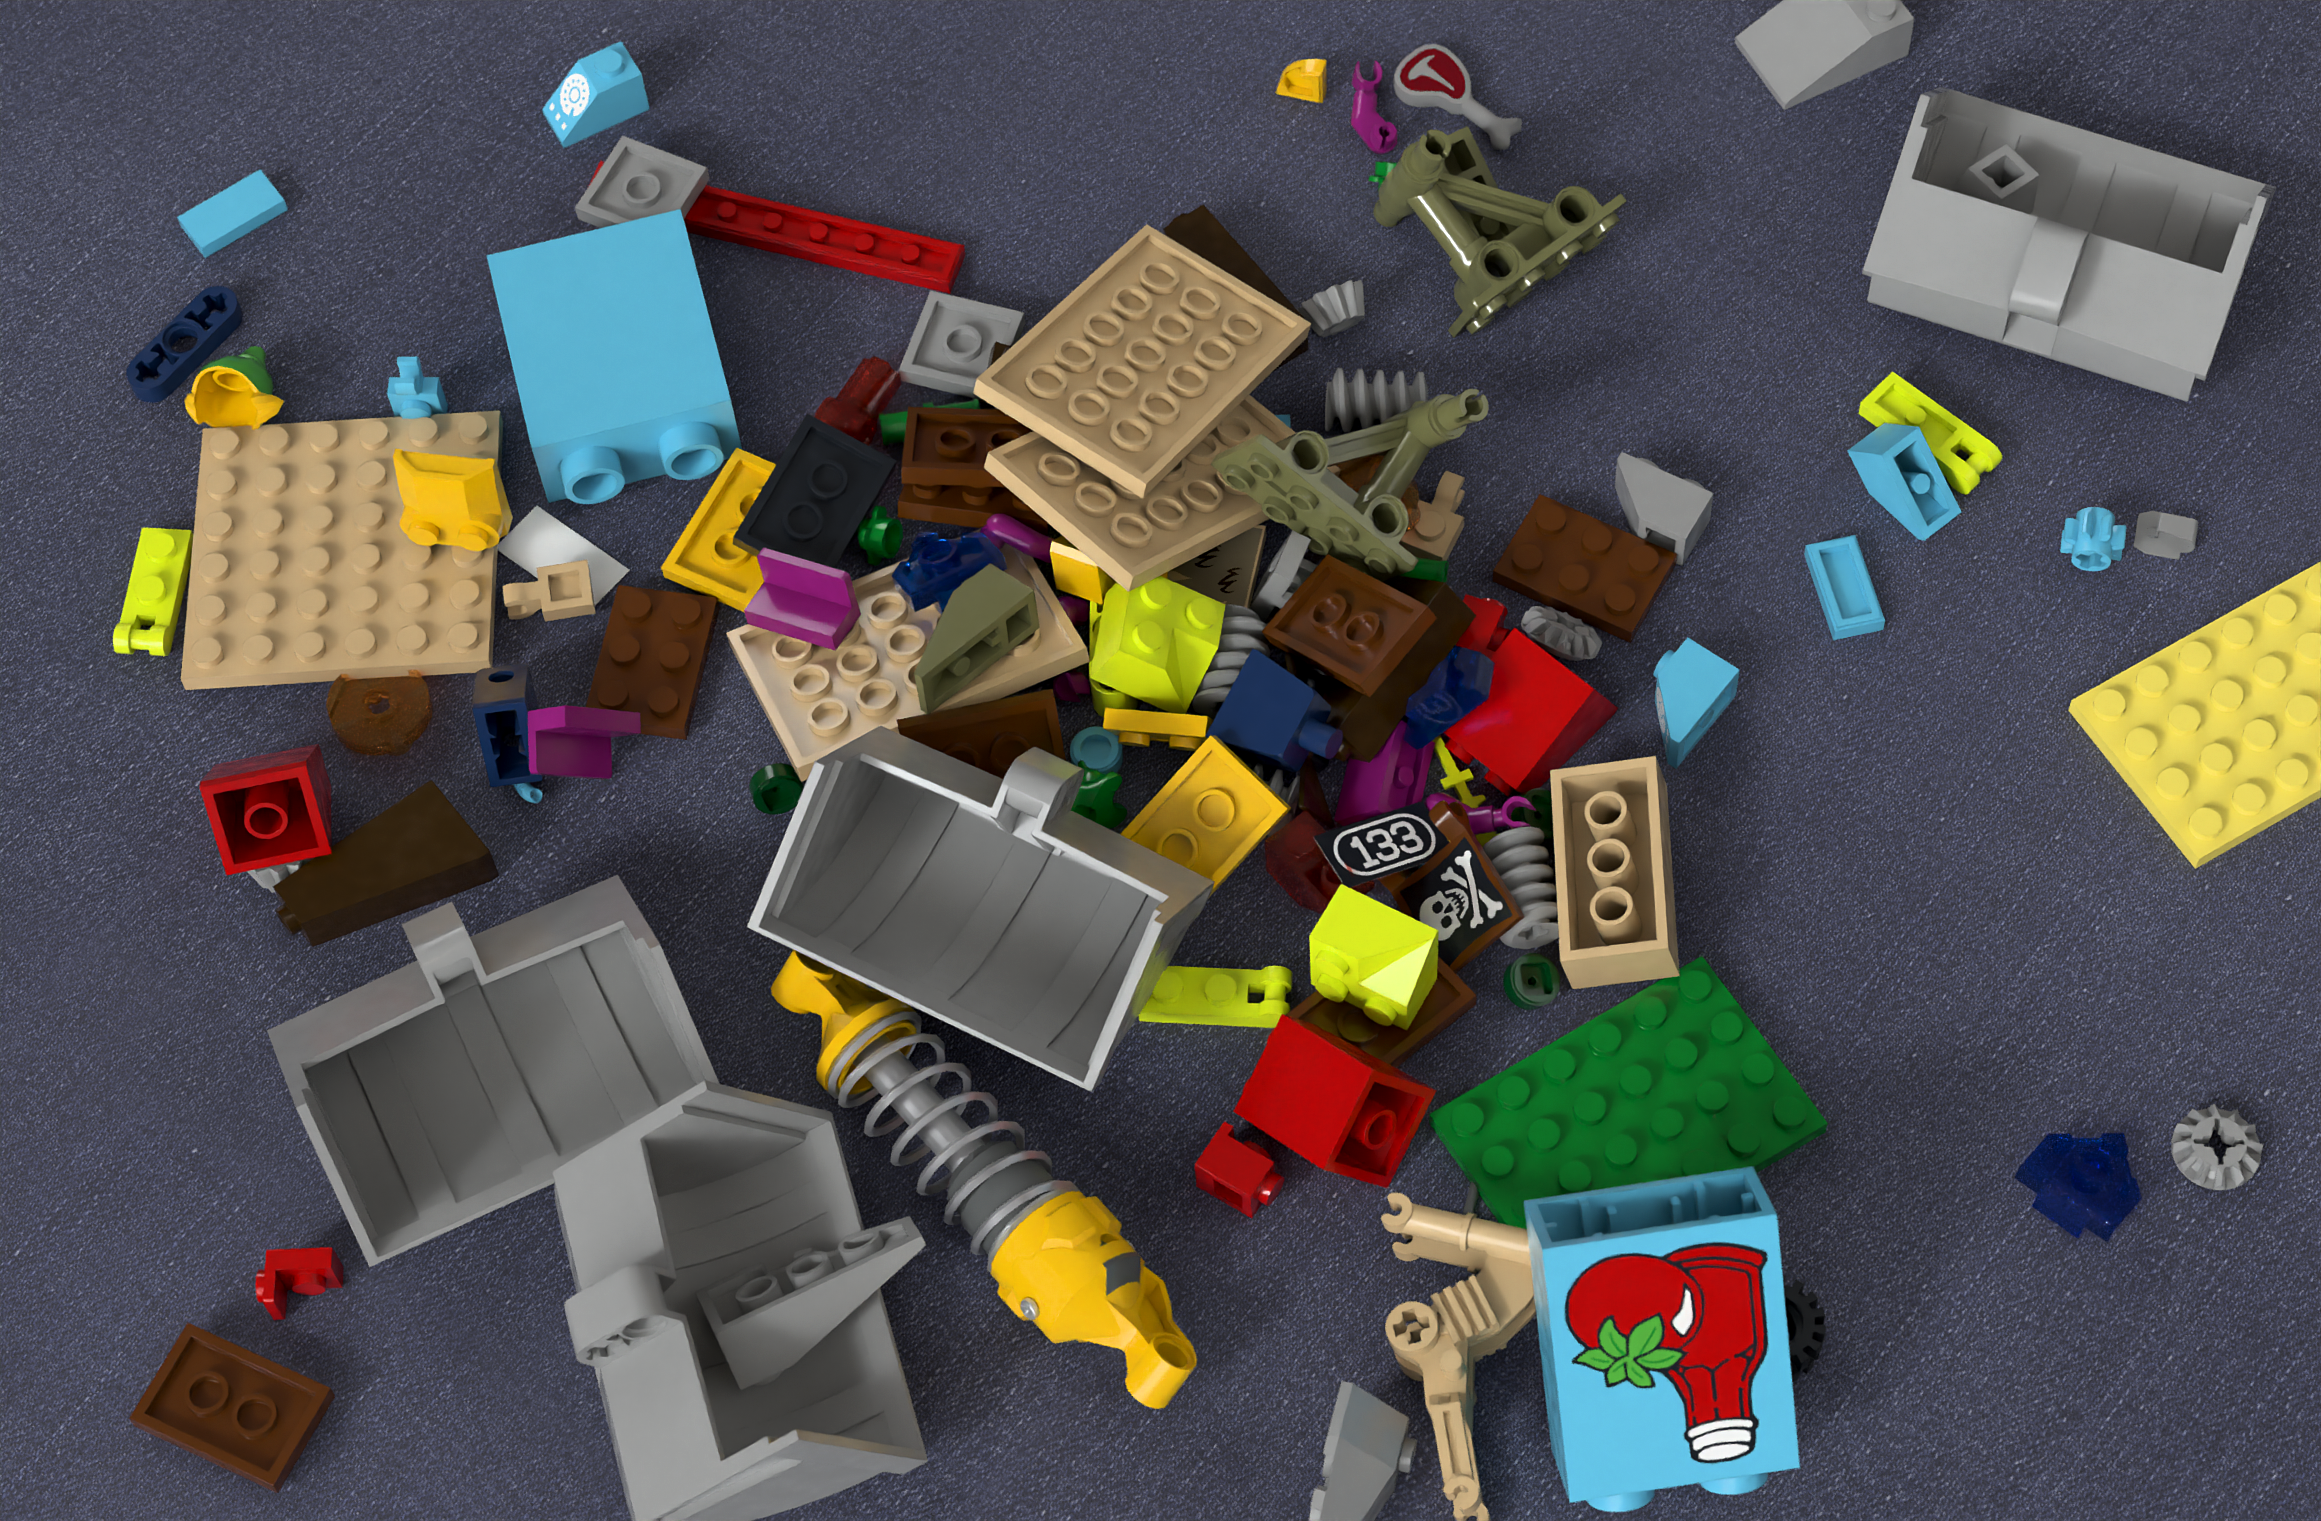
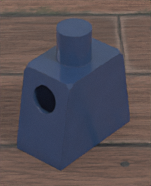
M1252 648L1205 737L1208 738L1210 735H1216L1231 751L1245 760L1296 772L1301 769L1310 751L1326 759L1333 758L1341 746L1343 733L1340 729L1325 723L1331 713V706L1319 693L1260 651Z
M524 663L484 668L476 672L472 710L490 787L543 781V775L531 774L529 771L528 711L539 708L530 668ZM515 731V735H519V746L511 747L503 743L505 736Z

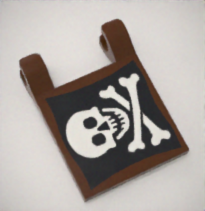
M1440 801L1429 811V817L1450 843L1411 876L1409 869H1405L1378 878V880L1391 892L1403 914L1439 930L1438 956L1456 974L1525 916L1472 832L1464 807L1458 802H1452L1448 805L1446 801Z

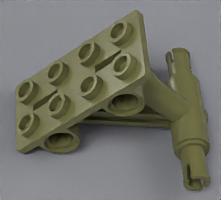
M1429 130L1426 136L1423 134L1419 141L1410 144L1403 151L1396 166L1386 175L1385 180L1380 186L1378 192L1379 200L1375 203L1373 213L1378 223L1385 227H1394L1398 221L1400 223L1404 217L1415 212L1451 258L1449 265L1459 277L1454 286V298L1463 310L1448 329L1449 333L1455 338L1466 329L1471 335L1476 334L1494 320V314L1502 307L1507 305L1509 308H1512L1533 291L1531 287L1543 277L1546 281L1551 280L1570 264L1569 260L1581 251L1585 255L1598 246L1607 237L1606 233L1621 221L1617 213L1626 204L1627 200L1625 197L1619 194L1607 204L1601 206L1588 190L1579 186H1569L1562 189L1549 204L1444 173L1445 158L1450 154L1451 141L1444 132ZM1457 209L1511 224L1518 228L1501 240L1488 242L1484 236L1480 238L1477 236Z
M1470 388L1457 396L1441 394L1427 401H1416L1410 409L1386 419L1381 425L1328 439H1323L1320 434L1314 431L1304 430L1274 443L1265 435L1259 434L1217 454L1211 465L1222 473L1223 480L1230 487L1237 491L1245 492L1262 506V511L1270 519L1285 524L1291 530L1311 539L1308 545L1309 550L1325 557L1328 554L1383 582L1413 570L1418 562L1414 555L1399 544L1409 524L1408 512L1405 505L1401 502V498L1430 449L1460 437L1465 432L1468 424L1483 420L1489 410L1488 401L1484 394L1471 399L1477 396L1479 390ZM1373 455L1375 457L1371 458L1368 464L1379 465L1369 483L1362 485L1357 492L1327 469V467L1361 458L1366 460Z

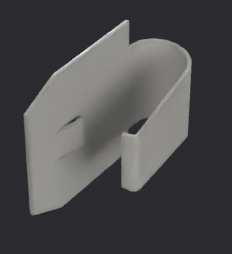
M2157 511L2138 514L2134 547L2148 555L2179 560L2180 553H2188L2195 549L2199 523L2193 518Z

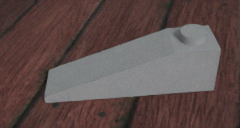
M907 1216L850 1234L841 1240L837 1250L826 1253L822 1251L814 1252L812 1247L794 1253V1262L790 1265L767 1271L764 1262L744 1268L696 1291V1296L740 1390L750 1386H763L774 1381L781 1374V1371L799 1361L922 1250L926 1244L911 1217Z
M1341 1381L1323 1454L1326 1455L1322 1477H1326L1324 1486L1318 1485L1314 1489L1309 1521H1374L1394 1492L1399 1472L1410 1473L1417 1440L1408 1438L1409 1417L1353 1383Z

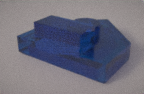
M919 532L911 544L912 554L907 561L899 563L892 574V579L898 593L915 612L934 604V607L942 615L953 591L961 586L966 579L974 576L989 563L1002 571L1008 568L1001 551L984 533L963 532L960 539H939L936 532Z
M1455 645L1445 660L1433 669L1427 684L1409 697L1405 713L1408 717L1404 741L1416 750L1422 749L1485 702L1489 697L1495 667L1494 662L1481 652Z
M2070 1133L2048 1134L2020 1165L2014 1177L2037 1193L2032 1204L2034 1209L2077 1239L2088 1229L2108 1243L2134 1213L2142 1199L2137 1179L2132 1177L2127 1159L2129 1150L2124 1133H2102L2100 1138H2073Z

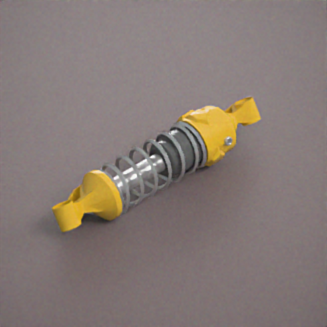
M793 949L772 983L771 993L780 1005L792 1012L799 1014L812 1012L821 1016L822 1047L816 1067V1080L833 1098L838 1099V1104L843 1108L859 1106L875 1097L878 1093L883 1096L867 1115L864 1133L869 1137H877L889 1133L903 1122L909 1125L893 1145L890 1159L893 1165L903 1166L911 1164L925 1156L929 1151L932 1150L936 1156L927 1164L919 1176L917 1192L921 1195H931L949 1186L947 1200L949 1203L946 1205L943 1221L948 1225L961 1223L973 1237L970 1251L975 1255L988 1254L987 1270L999 1283L997 1294L1023 1321L1032 1320L1055 1345L1092 1342L1125 1351L1128 1373L1125 1383L1131 1395L1140 1403L1151 1408L1162 1409L1169 1405L1196 1367L1197 1357L1193 1345L1172 1319L1171 1302L1164 1281L1144 1266L1145 1261L1135 1251L1133 1245L1120 1235L1122 1226L1120 1221L1096 1196L1085 1197L1071 1181L1055 1180L1051 1176V1159L1043 1151H1024V1129L1017 1122L997 1121V1100L990 1093L971 1092V1071L964 1064L945 1062V1043L937 1035L921 1033L922 1018L909 1004L884 992L869 988L865 983ZM918 1042L930 1043L936 1049L937 1059L935 1065L918 1071L908 1058ZM954 1071L962 1078L963 1089L961 1094L945 1100L934 1087L940 1078L941 1072ZM980 1100L989 1107L990 1116L987 1124L971 1129L960 1116L966 1108L968 1101ZM889 1104L898 1113L893 1119L876 1128L873 1127L875 1121ZM1004 1129L1009 1130L1016 1137V1145L1012 1141L989 1142L994 1131ZM917 1134L924 1143L914 1151L901 1157L900 1153L908 1141ZM942 1164L951 1171L934 1184L926 1185L934 1172ZM955 1210L959 1213L957 1215H953Z

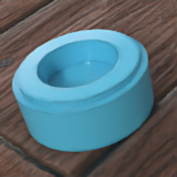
M1100 726L1083 729L1071 742V763L1078 766V762L1083 760L1087 767L1096 769L1100 773L1107 774L1111 771L1117 773L1123 762L1122 744L1118 743L1119 737Z

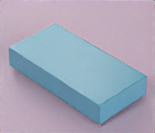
M261 169L177 218L181 228L204 258L284 213L288 208L285 200Z
M1856 535L1806 545L1804 555L1833 640L1883 630L1885 619Z

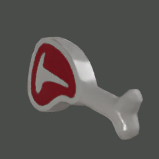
M1438 44L1424 45L1405 57L1396 68L1393 79L1395 94L1407 105L1414 107H1440L1451 114L1465 116L1487 132L1490 136L1492 148L1495 150L1508 149L1510 137L1521 132L1522 120L1520 118L1498 117L1473 98L1468 71L1460 59L1446 47Z

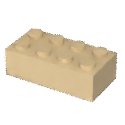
M1656 756L1550 770L1560 962L1572 989L1680 976L1667 785Z

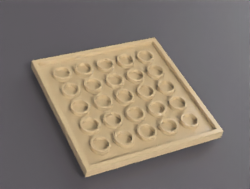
M500 410L433 414L431 418L421 417L417 419L384 417L261 425L259 429L252 430V426L203 429L181 681L185 690L476 673L484 668H492L498 544L482 551H472L462 546L442 544L423 546L411 541L400 527L404 504L397 481L393 454L395 449H403V451L478 459L492 458L496 460L501 477L503 420Z

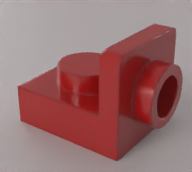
M333 1247L266 1250L265 1269H259L256 1274L255 1289L257 1301L264 1304L273 1320H285L288 1290L301 1295H319L324 1293L326 1288H343L344 1266Z

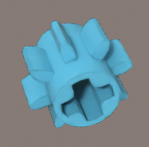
M2100 507L2081 509L2076 514V519H2065L2060 551L2061 553H2072L2071 561L2079 569L2085 571L2104 570L2110 566L2111 559L2121 560L2122 549L2125 548L2127 527L2126 525H2115V516L2107 509Z

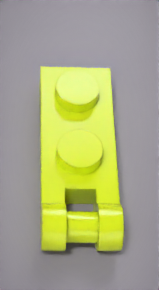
M1893 371L1860 402L1858 414L1877 428L1883 423L1920 427L1942 474L1947 478L1949 484L1961 494H1969L1979 484V476L1984 471L1991 472L2002 461V454L1996 445ZM1959 449L1969 455L1966 461L1955 455Z
M142 527L120 623H117L113 633V648L116 653L133 654L138 649L149 650V653L154 656H168L170 654L191 565L193 533L191 530ZM141 625H151L150 630H142Z
M1168 966L1163 971L1150 998L1140 1012L1139 1021L1275 1028L1281 1015H1286L1290 1012L1291 1007L1286 1003V993L1292 989L1293 973L1290 969L1283 966H1268L1262 970ZM1249 993H1264V1001L1249 1003Z

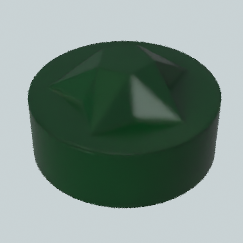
M783 763L763 767L753 775L749 784V790L755 807L763 813L773 815L782 814L795 808L804 789L803 783L800 781L794 767Z
M1534 788L1520 794L1519 796L1526 798L1536 811L1525 807H1517L1512 811L1511 820L1525 822L1531 827L1541 829L1544 833V842L1554 838L1551 792L1544 788Z
M1528 953L1508 965L1503 976V986L1506 995L1513 1004L1525 1010H1536L1550 1003L1557 996L1560 989V976L1556 966L1547 957L1537 953Z

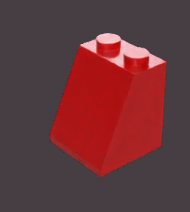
M1514 627L1437 728L1450 738L1444 747L1468 765H1470L1474 758L1479 760L1489 768L1484 778L1505 795L1509 796L1514 789L1522 794L1531 789L1540 788L1550 778V770L1559 769L1619 708Z
M319 744L216 764L200 781L199 788L226 875L332 854L331 784Z
M1282 1014L1276 1027L1270 1033L1267 1045L1251 1077L1245 1083L1242 1095L1233 1112L1323 1170L1388 1188L1437 1090L1315 1024Z

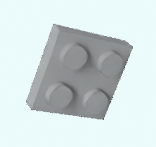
M622 135L576 205L577 217L579 220L600 228L681 209L684 219L710 179L708 170L705 166Z
M930 291L900 365V380L981 400L980 397L973 394L976 379L987 370L990 352L995 342L1013 346L1019 341L1025 326L1024 312Z

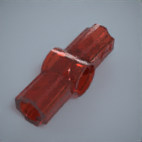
M875 356L870 359L864 358L836 398L833 396L825 398L818 407L814 417L870 446L876 433L879 414L883 412L902 384L900 374L883 359Z

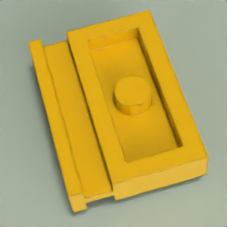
M1105 708L1103 729L1118 735V743L1123 745L1149 747L1150 741L1169 742V748L1197 751L1208 739L1205 736L1214 720L1208 716Z

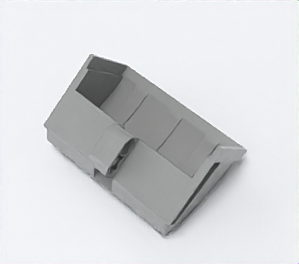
M1939 87L1920 94L1862 274L1872 277L1867 302L2188 402L2196 380H2206L2257 231L2268 213L2276 187L1945 87ZM2005 144H2008L2040 175L2033 212L2030 214L1951 191V189L1970 166Z
M878 726L814 762L747 927L1092 1092L1101 1083L1115 1049L1144 1008L1163 971L1167 969L1190 924L1203 910L1215 881L1071 811L1083 780L1084 769L1040 748L1033 747L1018 756L1011 764L1004 779H1001L883 726Z
M618 875L469 937L452 902L401 924L417 961L267 1030L298 1114L369 1267L555 1183L553 1170L702 1081L706 1080L719 1084L662 947Z
M704 1080L552 1171L555 1180L556 1209L577 1294L565 1302L564 1309L577 1361L594 1366L631 1521H753L828 1497L882 1472L906 1474L928 1462L880 1287L799 1361L781 1371V1374L774 1381L763 1386H750L743 1390H740L695 1293L744 1268L764 1262L767 1271L790 1265L794 1262V1253L812 1247L814 1252L822 1251L826 1253L837 1250L839 1243L846 1236L864 1230L832 1112Z

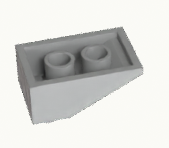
M1783 0L1735 37V44L1782 109L1786 110L1909 54L1914 17L1901 0Z

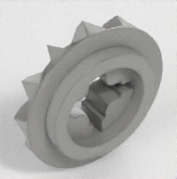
M1531 607L1529 611L1525 612L1521 620V626L1530 640L1545 651L1561 658L1574 661L1593 659L1597 656L1602 645V641L1592 627L1584 625L1582 619H1576L1568 615L1567 612L1562 613L1552 607Z
M2215 1103L2207 1109L2198 1111L2192 1109L2180 1123H2177L2171 1141L2172 1156L2182 1174L2193 1183L2212 1190L2233 1189L2251 1179L2260 1164L2263 1144L2259 1142L2256 1135L2255 1124L2249 1125L2242 1119L2238 1109L2233 1111L2218 1109ZM2214 1130H2217V1135H2220L2222 1143L2232 1145V1147L2226 1149L2220 1164H2218V1156H2215L2214 1149L2203 1145L2209 1143Z

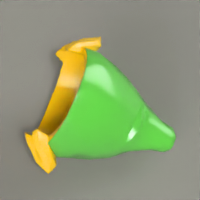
M251 346L239 356H226L213 360L203 366L193 383L192 392L187 394L184 399L187 413L197 424L205 422L213 428L252 426V430L259 429L265 421L278 414L284 400L273 395V382L266 369V353L264 349L259 346Z

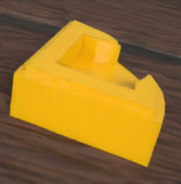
M1304 59L1288 65L1282 72L1276 94L1323 103L1327 91L1326 60Z

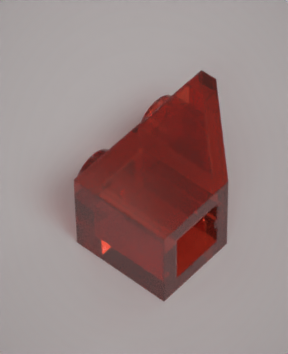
M1305 810L1265 840L1266 871L1299 906L1323 914L1340 884L1343 883L1313 838V836L1326 831ZM1344 862L1345 866L1347 867L1349 873L1353 878V871L1351 867ZM1372 880L1351 887V889L1366 895L1375 888V882Z

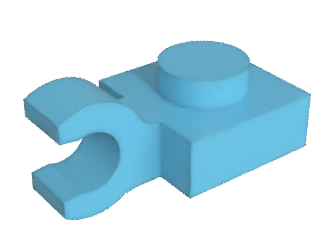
M397 357L400 377H389L387 391L395 417L417 419L421 417L431 418L433 414H447L448 404L439 377H424L418 357Z

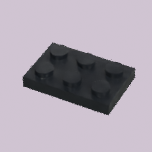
M807 413L733 537V545L757 557L762 548H767L837 568L895 470L897 461Z

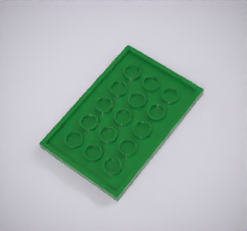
M1703 956L1680 968V976L1659 980L1429 1114V1124L1469 1181L1475 1184L1479 1195L1497 1221L1501 1224L1527 1229L1525 1200L1753 1167L1755 1172L1758 1173L1825 1133L1828 1122Z

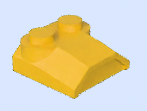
M395 449L393 461L404 504L400 527L411 541L423 546L442 544L462 546L472 551H482L496 546L501 537L508 535L513 517L495 459H478Z

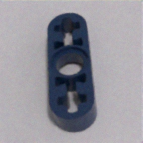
M212 286L200 292L129 363L126 376L134 395L139 400L154 403L169 397L239 327L242 322L243 313L238 299L231 289L224 286ZM214 308L219 311L223 310L224 308L227 309L224 313L215 311L210 315V311ZM193 336L198 339L196 345L186 352H177L172 349L173 344L181 337ZM147 374L152 377H155L158 374L160 375V377L156 380H153L152 378H147L143 381V377Z

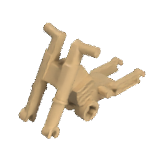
M1391 1193L1387 1197L1390 1207L1394 1211H1401V1213L1396 1216L1388 1213L1383 1214L1381 1220L1384 1228L1391 1233H1401L1405 1239H1412L1408 1244L1401 1242L1393 1243L1392 1248L1397 1258L1403 1261H1414L1421 1257L1468 1268L1467 1271L1473 1274L1481 1271L1476 1277L1472 1275L1465 1282L1462 1280L1455 1283L1456 1286L1452 1288L1449 1286L1443 1289V1292L1440 1294L1430 1295L1433 1301V1305L1430 1307L1416 1301H1409L1396 1306L1387 1318L1385 1330L1401 1370L1413 1380L1424 1381L1425 1402L1433 1421L1444 1481L1443 1491L1448 1500H1453L1456 1521H1467L1470 1516H1477V1521H1491L1483 1501L1472 1438L1473 1410L1477 1401V1395L1474 1390L1475 1362L1483 1359V1356L1487 1354L1490 1356L1496 1353L1495 1350L1499 1348L1501 1350L1506 1348V1343L1536 1315L1527 1229L1479 1219L1476 1214L1470 1212L1462 1215L1414 1204L1404 1194ZM1418 1320V1322L1406 1326L1407 1321Z

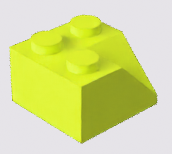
M1158 576L1129 592L1116 583L1105 595L1090 678L1170 713L1185 714L1219 647L1226 604L1162 576Z
M1340 884L1309 936L1311 984L1315 986L1321 995L1331 1001L1343 1002L1345 1000L1363 1009L1364 1013L1373 1021L1385 1026L1394 1024L1407 1031L1437 980L1439 930Z

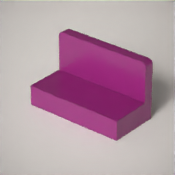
M762 548L757 555L764 583L744 609L747 623L836 651L861 615L850 574L836 568Z
M567 705L528 711L530 773L599 780L610 779L612 777L611 738L640 734V713Z
M1401 720L1370 763L1349 758L1334 820L1342 826H1346L1422 801L1435 743Z

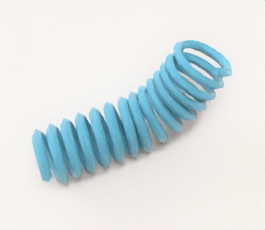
M529 782L513 784L517 793L526 801L539 803L542 800V791L539 788L533 787Z

